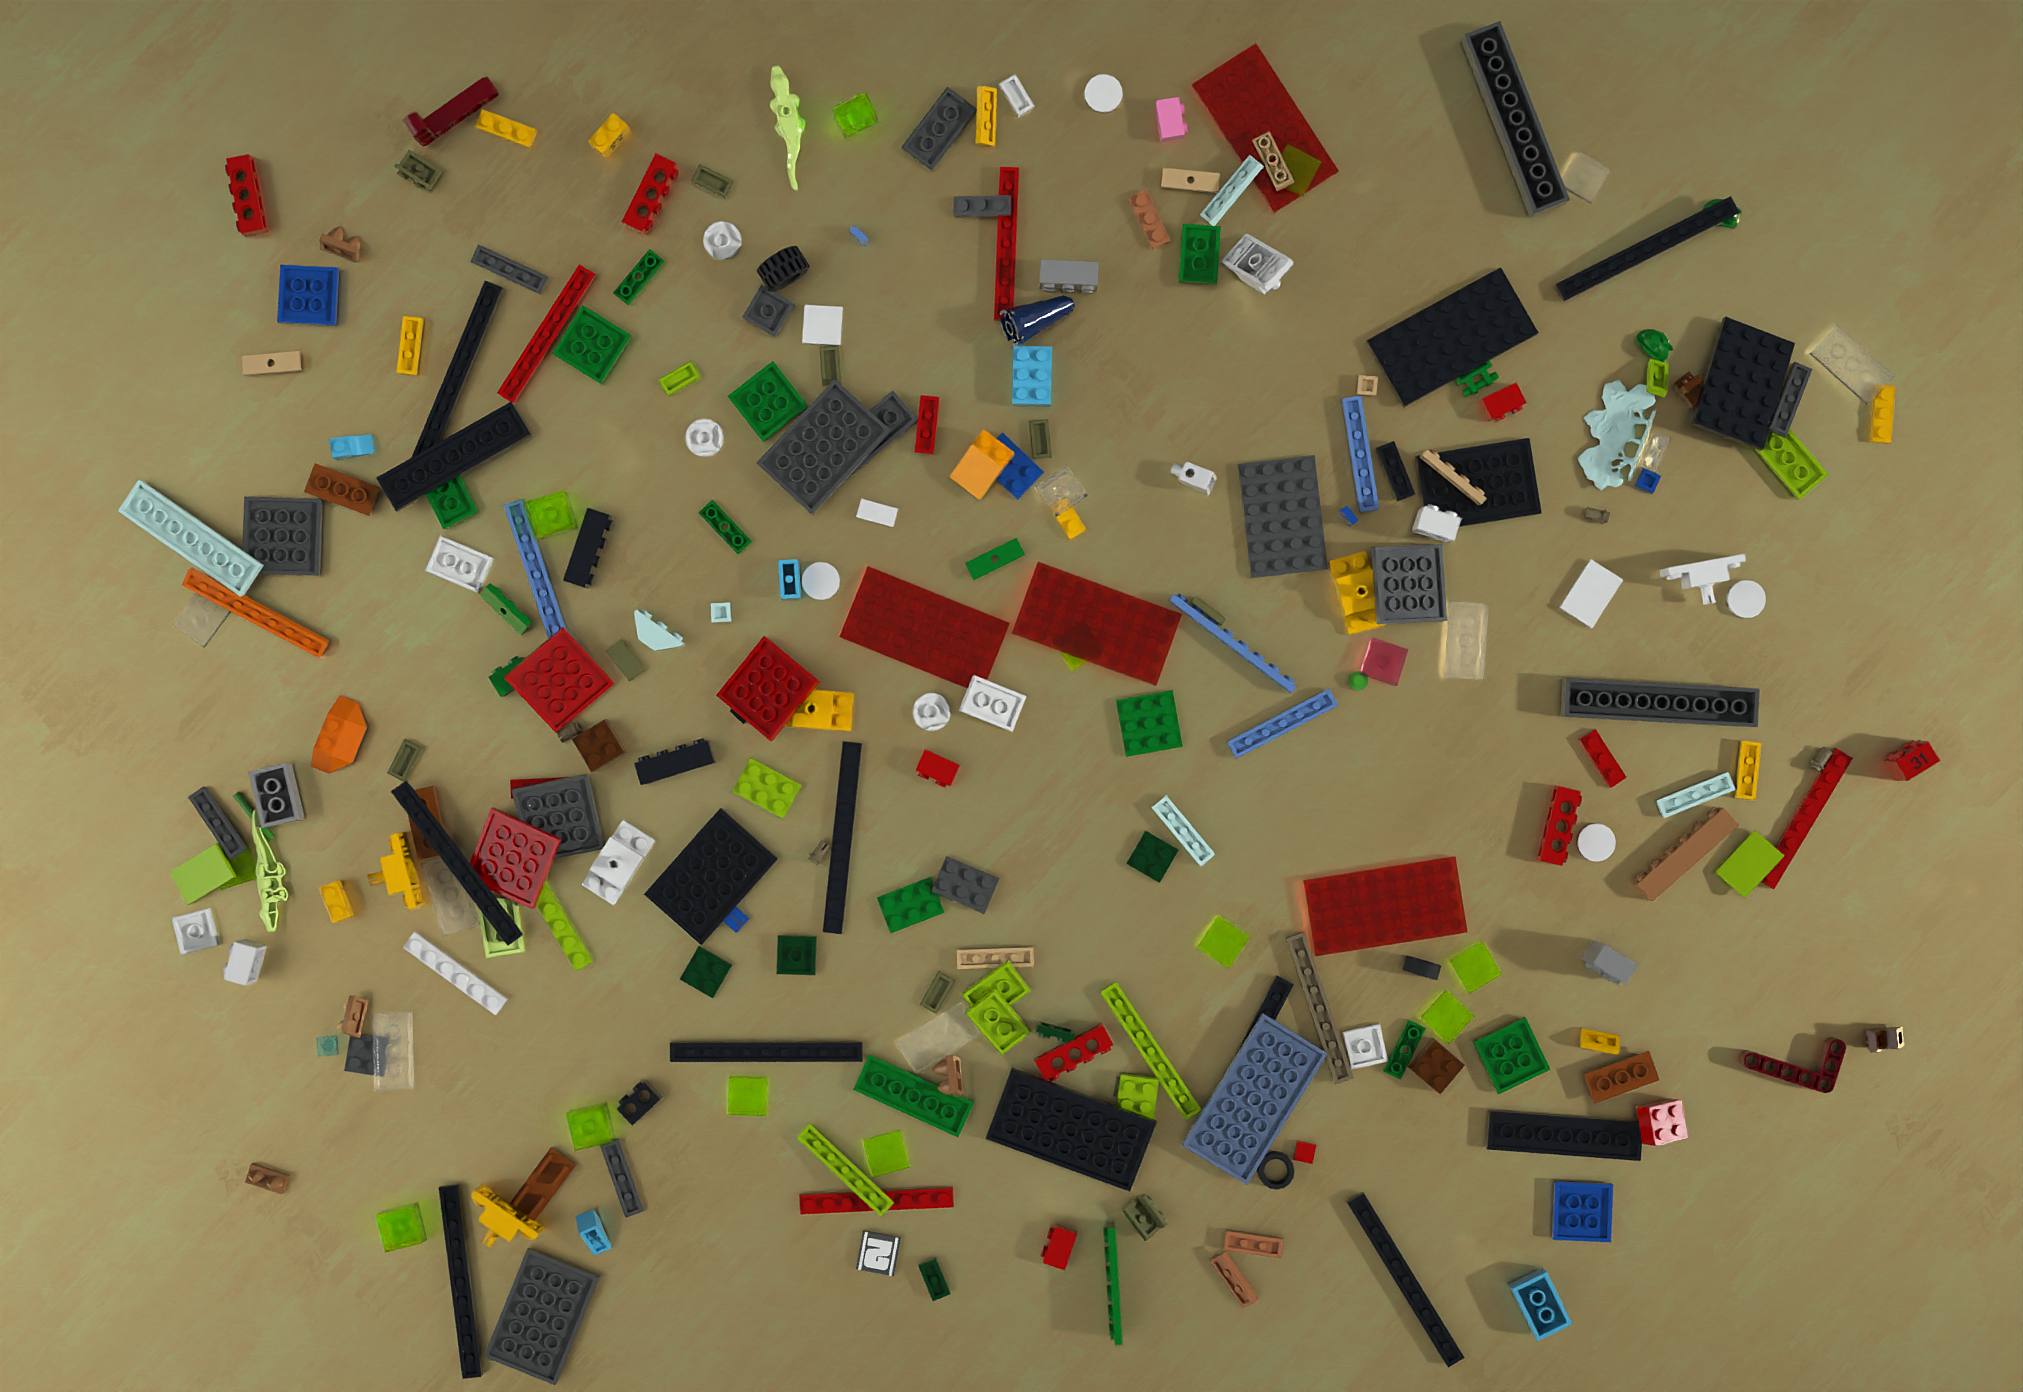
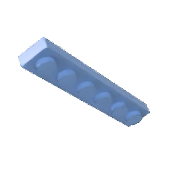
M1362 397L1343 398L1341 400L1359 513L1379 510Z
M1327 689L1227 741L1235 759L1335 708L1338 704L1330 689Z

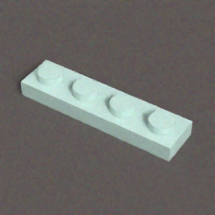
M1249 155L1200 215L1211 225L1215 226L1264 166Z
M1725 772L1655 801L1662 818H1666L1734 791L1735 787L1729 772Z
M1167 795L1151 807L1200 867L1216 855Z

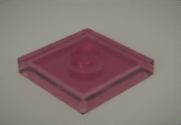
M1372 637L1360 674L1397 686L1408 649Z

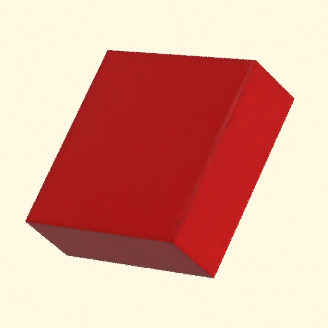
M1297 1141L1293 1160L1313 1164L1316 1144Z

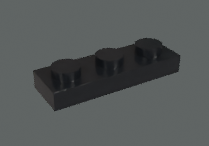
M1392 441L1377 447L1376 452L1396 501L1398 502L1415 495L1395 442Z

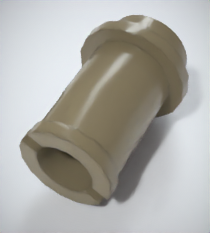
M1587 506L1584 519L1607 524L1610 512H1607L1606 509L1602 511Z
M572 722L569 727L557 732L558 738L563 736L560 741L564 743L572 737L579 735L583 732V729L578 722Z
M1822 747L1815 759L1810 761V767L1816 772L1824 770V765L1833 753L1829 749Z
M821 840L812 854L809 853L808 859L816 865L819 862L822 863L821 859L831 846Z

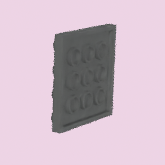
M244 496L242 550L264 565L258 574L320 576L323 499Z
M1442 544L1371 547L1376 625L1447 621Z
M588 774L512 789L518 819L562 839L554 859L603 849L604 842Z

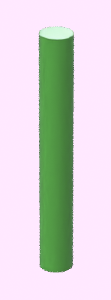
M237 792L233 797L252 820L254 810L242 794ZM261 828L263 836L267 841L274 838L268 828Z

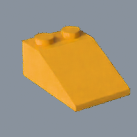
M983 429L956 466L950 478L981 500L1014 457L1015 453Z

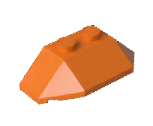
M343 696L338 697L326 716L313 748L311 767L330 774L353 763L367 729L358 702Z

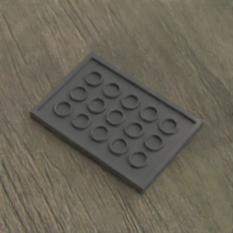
M834 379L758 460L757 464L810 514L814 515L886 438L891 430Z
M1315 455L1238 464L1251 578L1327 570Z
M528 1248L484 1357L556 1385L600 1276Z

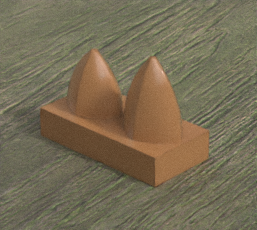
M341 226L333 229L327 235H321L319 239L321 250L355 263L358 262L360 258V242L357 236L349 238L345 242L342 241L343 231Z
M349 995L348 1002L344 1006V1020L337 1025L340 1033L360 1038L369 1000Z
M955 1055L946 1056V1060L941 1061L932 1069L938 1075L948 1076V1079L939 1085L938 1090L955 1097L964 1096L960 1058Z
M252 1163L245 1183L283 1194L289 1175Z

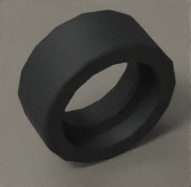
M1406 955L1402 970L1437 980L1441 965Z
M1272 1151L1266 1153L1257 1168L1258 1177L1270 1189L1278 1190L1285 1188L1294 1178L1295 1170L1293 1163L1282 1152ZM1279 1159L1286 1164L1287 1174L1281 1181H1271L1266 1177L1264 1170L1267 1162L1270 1160Z

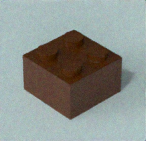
M604 719L572 738L573 743L591 772L599 770L627 753L608 719Z
M1431 1038L1409 1064L1408 1068L1441 1094L1465 1064L1434 1038Z

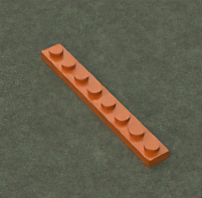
M192 567L185 576L182 586L308 653L318 658L322 657L329 643L328 639L245 595L240 597L219 581Z

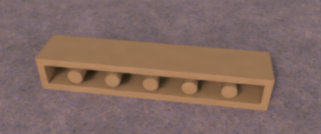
M1713 808L1707 814L1708 818L1697 822L1693 826L1694 830L1692 832L1682 835L1679 838L1680 842L1675 847L1673 845L1664 852L1666 855L1661 859H1655L1650 864L1651 868L1646 872L1642 871L1636 876L1637 880L1633 884L1648 901L1653 902L1739 826L1724 808Z

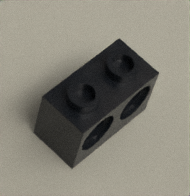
M648 1080L644 1084L640 1081L633 1088L634 1093L630 1097L626 1094L618 1102L620 1106L617 1110L632 1126L663 1097ZM647 1090L650 1093V1099H643L641 1091ZM627 1104H634L636 1106V1112H629L627 1110Z

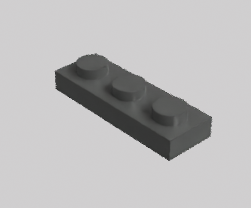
M1011 196L954 197L953 216H1011Z

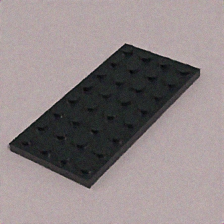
M1500 267L1368 339L1366 343L1404 408L1454 381L1456 378L1485 364L1487 361L1538 335L1539 332Z
M1011 1068L986 1139L1130 1192L1157 1120Z

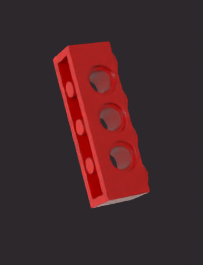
M655 153L622 220L625 226L643 235L651 230L654 223L652 219L655 214H659L662 208L660 203L663 197L666 198L671 189L669 187L671 181L675 180L678 176V165L675 162ZM658 174L665 175V179L662 182L656 181ZM650 191L657 193L654 199L647 198V194ZM647 208V215L639 216L640 209Z
M249 154L226 158L227 165H225V171L227 176H230L229 191L234 196L232 207L238 217V221H236L238 232H241L245 237L268 233L254 158ZM245 173V179L239 182V175ZM245 192H249L248 199L242 200V195ZM253 211L252 217L246 219V213Z
M1554 786L1536 860L1563 866V862L1566 863L1568 858L1567 845L1571 844L1573 833H1571L1572 825L1575 826L1578 817L1575 814L1576 809L1580 807L1582 802L1581 791ZM1564 802H1567L1569 805V810L1566 813H1563L1561 810V805ZM1559 821H1563L1565 827L1559 832L1556 824ZM1557 839L1560 842V847L1554 850L1552 842Z
M1100 1023L1074 1037L1073 1042L1069 1041L1068 1044L1062 1043L1034 1058V1061L1044 1080L1049 1079L1051 1082L1059 1078L1061 1072L1066 1070L1068 1073L1076 1069L1077 1064L1083 1061L1084 1064L1094 1059V1055L1099 1052L1101 1055L1109 1052L1113 1043L1104 1025ZM1089 1040H1095L1097 1046L1094 1049H1088L1086 1043ZM1078 1049L1080 1051L1079 1057L1071 1058L1069 1056L1070 1050ZM1061 1058L1063 1060L1062 1066H1053V1059Z

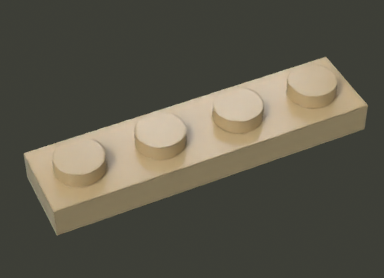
M1425 450L1421 454L1420 458L1478 506L1487 499L1483 496L1485 493L1477 486L1474 488L1469 484L1470 481L1462 474L1459 476L1455 473V468L1448 462L1444 464L1435 451Z
M1033 947L957 949V969L997 968L1007 960H1009L1013 967H1034Z

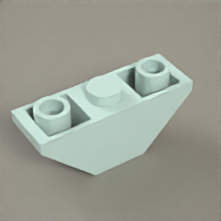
M644 609L641 612L635 610L634 616L638 640L654 651L679 648L685 645L682 642V636L675 631L672 634L666 630L668 626L659 620L657 623L650 619L652 615Z

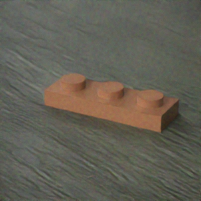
M1144 189L1129 196L1128 199L1152 250L1169 243L1170 239L1147 190Z
M1226 1230L1223 1250L1281 1259L1284 1239Z
M1226 1251L1214 1256L1210 1260L1242 1308L1254 1304L1258 1300V1297Z

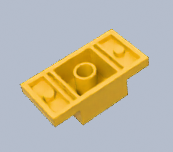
M1366 551L1328 561L1348 635L1386 625H1376L1373 569L1370 568Z
M813 690L785 726L851 731L854 693Z
M406 832L391 834V839L388 842L390 849L394 850V854L380 857L383 871L368 874V880L376 878V880L369 881V884L373 886L386 882L389 895L404 891L403 902L405 907L408 906V910L422 907L424 903Z
M483 1184L476 1188L470 1196L474 1199L473 1202L480 1207H486L478 1221L489 1228L481 1240L485 1244L490 1238L486 1244L487 1247L491 1248L499 1235L510 1242L519 1231H521V1235L525 1238L535 1240L545 1228Z

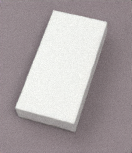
M1015 74L999 83V87L1018 118L1035 108Z
M861 498L856 517L894 527L898 509Z

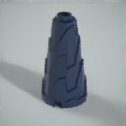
M1061 295L1045 301L1006 308L1000 312V315H1004L1003 318H1000L1002 331L1008 341L1013 339L1014 342L1011 345L1019 346L1024 344L1025 341L1067 317L1069 313H1072L1075 307L1074 301L1071 297L1068 298Z

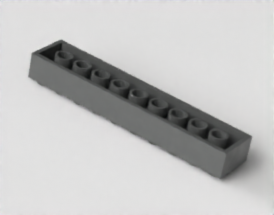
M1501 21L1465 34L1461 39L1463 48L1529 217L1531 218L1565 205L1570 198Z
M1563 678L1560 717L1758 727L1760 689Z

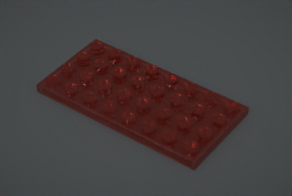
M1256 43L1191 85L1241 163L1251 155L1264 166L1252 140L1270 131L1294 180V183L1277 191L1265 166L1253 179L1254 184L1274 214L1339 172Z
M1038 562L1012 634L1156 686L1182 614Z
M868 566L839 637L968 689L973 675L985 680L988 679L1010 623Z
M1456 856L1303 880L1315 956L1467 933Z

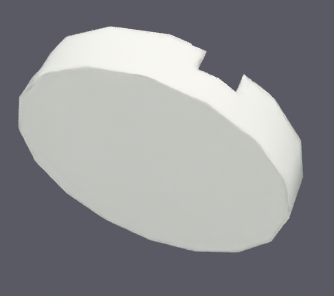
M1107 74L1091 78L1084 92L1086 103L1093 111L1098 113H1109L1116 109L1121 103L1123 96L1119 81Z
M718 221L706 229L703 244L710 256L718 260H727L734 257L741 248L742 238L739 230L733 224Z
M703 418L696 420L686 430V445L697 456H713L723 445L724 436L722 429L711 419Z
M826 562L813 563L806 568L802 575L803 589L808 596L816 600L829 599L840 587L839 574L832 565Z
M1743 580L1731 586L1728 590L1726 601L1729 610L1735 616L1752 618L1764 609L1766 596L1763 588L1758 583L1751 580Z
M926 693L920 696L913 707V718L916 724L928 731H935L944 727L951 715L950 705L947 700L936 693Z
M1594 823L1581 829L1577 836L1576 844L1584 858L1599 862L1606 860L1612 855L1615 850L1616 840L1610 828L1603 824Z

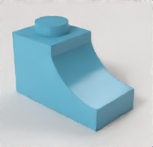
M371 434L329 439L332 458L336 460L375 454Z
M594 1209L576 1216L578 1232L594 1256L612 1248L611 1242L602 1226L601 1219Z

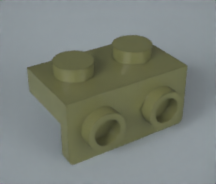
M408 150L400 164L396 163L394 166L399 170L397 174L406 180L410 177L414 180L413 184L421 190L426 188L430 191L442 173L440 169L411 150Z
M1145 1194L1137 1196L1122 1209V1212L1144 1241H1147L1157 1231L1168 1225L1165 1221V1216L1155 1208L1153 1200Z

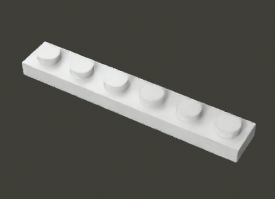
M416 931L403 946L405 950L494 1015H497L507 1002L508 998Z

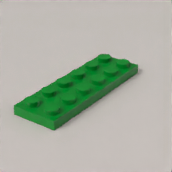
M869 1054L853 1089L956 1137H959L974 1104V1101L963 1096L955 1097L944 1094L938 1090L939 1085Z
M1107 1222V1227L1103 1228L1104 1241L1108 1243V1247H1104L1106 1262H1109V1266H1106L1107 1282H1110V1285H1107L1108 1301H1111V1305H1108L1109 1320L1113 1321V1324H1109L1110 1340H1114L1116 1346L1123 1345L1116 1227L1114 1222Z

